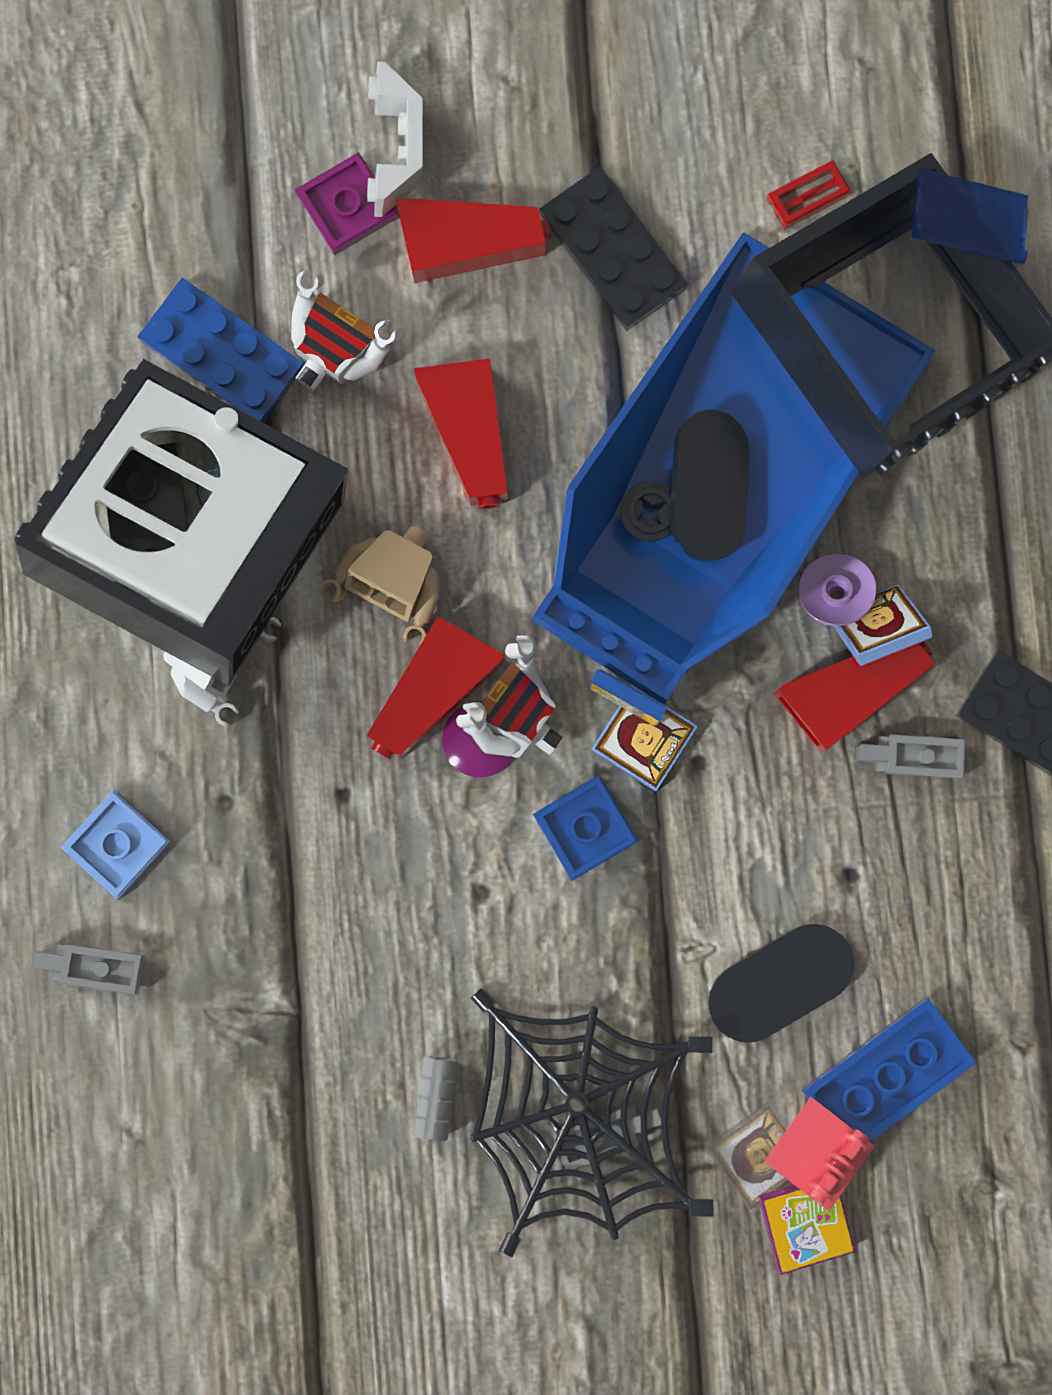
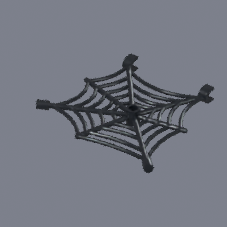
M482 988L470 998L483 1013L486 1011L489 1013L486 1077L474 1133L470 1136V1139L481 1146L501 1175L509 1196L514 1223L512 1231H507L499 1248L500 1252L513 1257L521 1241L519 1235L523 1228L541 1219L563 1215L590 1220L609 1231L612 1240L619 1238L618 1231L627 1223L640 1215L655 1210L683 1209L689 1210V1216L714 1217L713 1199H692L686 1194L676 1171L668 1133L669 1103L677 1073L687 1053H713L712 1037L691 1036L685 1042L655 1044L633 1039L611 1028L597 1017L598 1008L596 1006L590 1007L589 1014L566 1019H539L515 1015L495 1008L493 1006L495 1002ZM505 1018L542 1026L569 1025L587 1021L585 1035L564 1039L539 1038L516 1031ZM496 1021L505 1031L503 1081L493 1127L481 1131L493 1074ZM595 1026H599L615 1038L633 1046L651 1050L673 1051L653 1061L629 1058L610 1050L594 1039ZM513 1039L527 1054V1071L515 1120L500 1125L508 1094ZM526 1041L540 1045H568L584 1042L582 1052L563 1056H539ZM592 1045L609 1057L626 1064L641 1067L629 1073L607 1068L590 1057ZM581 1059L579 1073L570 1075L556 1074L547 1064L548 1062H567ZM677 1059L670 1073L663 1097L661 1116L663 1148L669 1171L673 1178V1181H671L654 1164L648 1142L647 1110L652 1087L663 1066ZM534 1062L543 1072V1091L536 1113L523 1117L530 1092ZM589 1064L603 1073L620 1078L610 1082L587 1074ZM653 1071L646 1085L640 1110L641 1141L645 1158L632 1146L627 1128L628 1099L636 1079ZM550 1079L566 1097V1101L564 1104L544 1110L549 1096ZM577 1080L576 1091L572 1092L563 1081ZM586 1080L602 1086L588 1094L584 1093ZM627 1084L621 1099L620 1126L623 1134L622 1137L610 1127L611 1104L617 1088ZM608 1094L604 1105L603 1121L589 1107L590 1102ZM575 1096H581L585 1101L584 1109L579 1112L571 1108L570 1103ZM569 1112L560 1128L552 1117ZM576 1116L582 1137L568 1135ZM586 1117L600 1129L592 1137ZM545 1120L552 1126L557 1135L552 1148L549 1147L542 1135L529 1124ZM522 1127L538 1141L547 1154L542 1168L527 1146L512 1130ZM505 1133L509 1136L532 1165L538 1175L533 1188L525 1169L512 1149L498 1136L499 1134ZM606 1134L619 1146L597 1156L594 1143L598 1138ZM490 1137L508 1155L520 1174L528 1194L520 1215L508 1174L498 1156L484 1141L486 1138ZM564 1142H578L585 1145L587 1153L577 1149H561ZM622 1152H626L638 1162L621 1167L604 1178L599 1165L600 1162ZM573 1155L589 1160L593 1175L574 1169L550 1170L557 1156ZM642 1168L646 1169L658 1180L632 1187L610 1201L605 1187L607 1183L622 1174ZM574 1176L594 1182L599 1198L586 1190L573 1187L553 1188L542 1193L540 1191L546 1179ZM666 1187L682 1201L654 1203L625 1216L618 1223H615L612 1207L638 1192L651 1188ZM573 1194L586 1197L602 1207L606 1222L589 1212L567 1208L541 1212L529 1219L527 1218L536 1201L551 1195Z

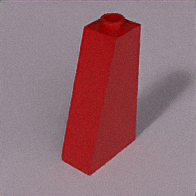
M410 198L396 200L414 284L545 256L546 242L551 241L548 220H540L538 207Z
M490 359L414 368L418 389L469 504L478 505L479 509L500 507L502 501H508Z
M437 616L366 735L374 742L371 749L391 760L394 754L400 758L406 756L502 666L505 661V655Z
M922 641L862 666L859 665L853 656L783 684L773 694L820 753H822L935 664L930 658L933 653L929 646Z

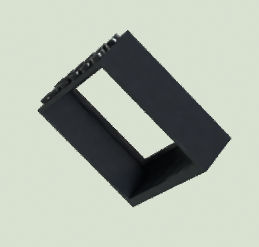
M929 153L753 257L730 291L863 479L875 471L880 476L885 474L899 463L898 460L906 455L909 457L913 456L927 446L929 440L935 436L937 438L942 437L956 427L957 422L963 418L966 420L970 419L984 409L986 403L992 399L996 402L1009 393L1014 385L1019 382L1022 384L1027 382L1041 371L1040 368L1052 361V317L932 153ZM915 227L1011 360L910 425L909 432L893 440L791 297L805 288L813 289Z

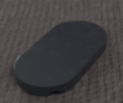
M703 410L694 414L678 429L674 440L670 529L676 543L679 542L681 547L685 549L683 552L690 558L701 562H715L734 553L741 545L746 530L749 442L744 429L738 421L729 414L719 410Z
M820 924L799 926L726 968L715 978L708 997L710 1017L715 1026L724 1035L733 1040L746 1043L764 1040L834 999L846 989L854 971L852 950L846 939L839 932L828 926Z

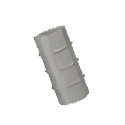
M424 1056L422 1074L419 1076L421 1082L419 1094L417 1095V1112L414 1116L416 1118L414 1137L435 1141L448 1140L450 1122L452 1121V1104L455 1100L453 1096L455 1082L457 1081L458 1060Z

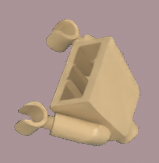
M416 526L409 527L403 537L391 530H386L378 538L370 537L349 546L333 571L335 574L334 578L326 579L320 584V593L324 595L328 588L335 584L337 593L331 600L333 603L341 602L346 595L347 589L406 622H409L412 617L415 619L414 623L405 629L403 639L406 642L409 631L418 629L422 633V639L418 645L420 647L427 635L424 629L425 623H430L439 598L437 572L431 567L433 555L423 548L429 540L427 533Z

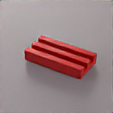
M834 160L768 193L766 199L769 204L773 205L776 217L780 218L781 226L785 230L849 197L851 190ZM831 173L832 179L782 204L780 199ZM834 187H839L835 192L790 215L787 213Z

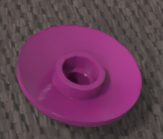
M462 705L450 715L443 729L442 744L447 759L458 771L468 776L483 778L500 773L512 762L514 757L484 753L473 742V737L457 724L459 715L468 714Z

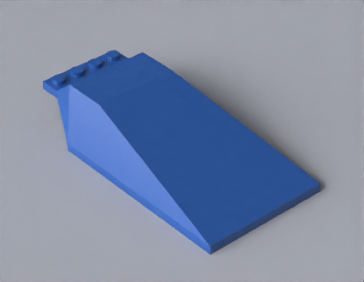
M745 232L741 234L569 484L566 491L553 586L531 620L663 705L666 704L685 673L769 617L859 473L730 292L753 257L769 248ZM826 282L813 289L805 288L791 298L881 424L887 429L935 350ZM703 410H719L732 416L744 429L749 442L745 535L741 545L734 553L715 562H701L690 558L683 552L685 549L681 547L680 543H676L672 534L669 538L655 543L637 540L630 532L625 531L620 517L622 500L626 493L635 485L652 481L662 483L672 489L673 453L676 433L688 418ZM643 502L644 513L638 521L651 518L654 522L658 523L657 513L663 504L659 507L650 508Z

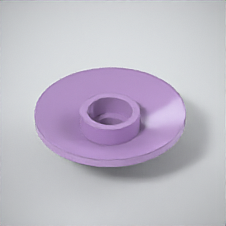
M845 554L825 555L814 560L802 573L799 581V598L805 611L815 620L831 626L849 625L863 618L872 608L876 597V582L870 569L859 559ZM834 591H839L844 597L842 599H833L830 597V594Z

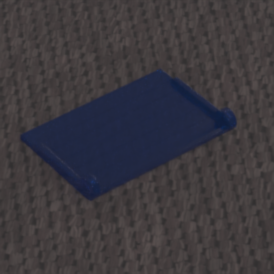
M920 168L918 171L912 238L1023 265L1028 255V251L1025 249L1029 210L1027 208L1028 195Z

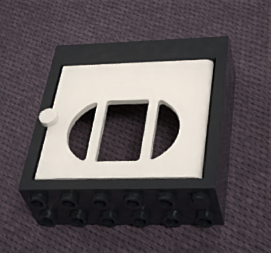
M143 359L136 370L130 369L121 384L122 390L116 399L111 398L106 402L100 415L101 420L95 429L90 428L86 431L80 442V451L73 460L68 459L63 464L58 475L59 481L53 490H46L37 504V513L30 523L24 522L20 526L15 536L16 549L23 575L230 686L343 505L348 468ZM173 430L198 438L214 453L220 467L221 476L219 478L213 477L148 442L142 436L156 431ZM130 450L138 451L212 492L186 532L176 529L104 489ZM101 503L176 545L157 552H138L124 548L104 533L95 514V505ZM51 547H54V548L58 549L59 551H61V552H63V553H65V554L71 556L72 558H74V559H76V560L82 562L83 564H85V565H87V566L93 568L94 570H96V571H98V572H100V573L106 575L107 577H109V578H111V579L117 581L118 583H120V584H122V585H124V586L130 588L131 590H133V591H135V592L141 594L142 596H144V597H146V598H148V599L154 601L155 603H157V604H159V605L165 607L166 609H168V610H170V611L176 613L177 615H179V616H181V617H183V618L189 620L190 622H192V623H194V624L200 626V627L203 628V629H200L199 627H197V626H195V625L189 623L188 621H186V620H184V619H182V618L176 616L175 614H173V613H171V612L165 610L164 608H162V607H160V606H158V605L152 603L151 601H149V600H147V599L141 597L140 595H138V594H136V593H134V592L128 590L127 588H125V587H123V586L117 584L116 582H114V581H112V580L106 578L105 576H103V575H101V574H99V573L93 571L92 569H90V568H88V567L82 565L81 563H79V562H77V561H75V560L69 558L68 556H66V555H64V554L58 552L57 550H55V549H53V548H51Z

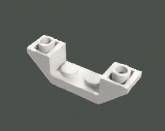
M378 61L376 77L369 76L368 100H375V115L398 116V135H405V146L398 147V165L377 164L375 179L368 178L367 201L374 202V217L384 216L397 204V199L405 198L420 185L423 157V98L386 62Z

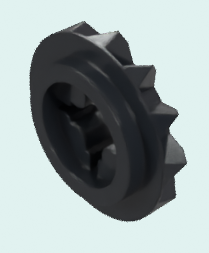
M652 481L643 482L632 487L624 496L620 509V517L625 531L630 532L637 540L650 541L652 543L669 538L672 534L670 529L671 488L662 483ZM643 502L650 508L659 507L663 504L657 513L658 523L654 522L651 518L638 521L644 513Z

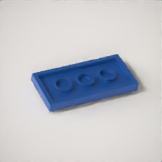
M183 277L137 336L143 344L222 400L264 423L293 384L304 366V363Z
M925 998L801 1091L807 1099L810 1097L815 1099L853 1130L857 1129L869 1138L868 1141L871 1142L975 1065L976 1061L931 1000Z

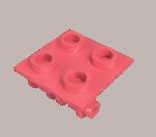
M810 1097L764 1162L827 1211H830L875 1146L868 1141L869 1138L857 1129L853 1130Z

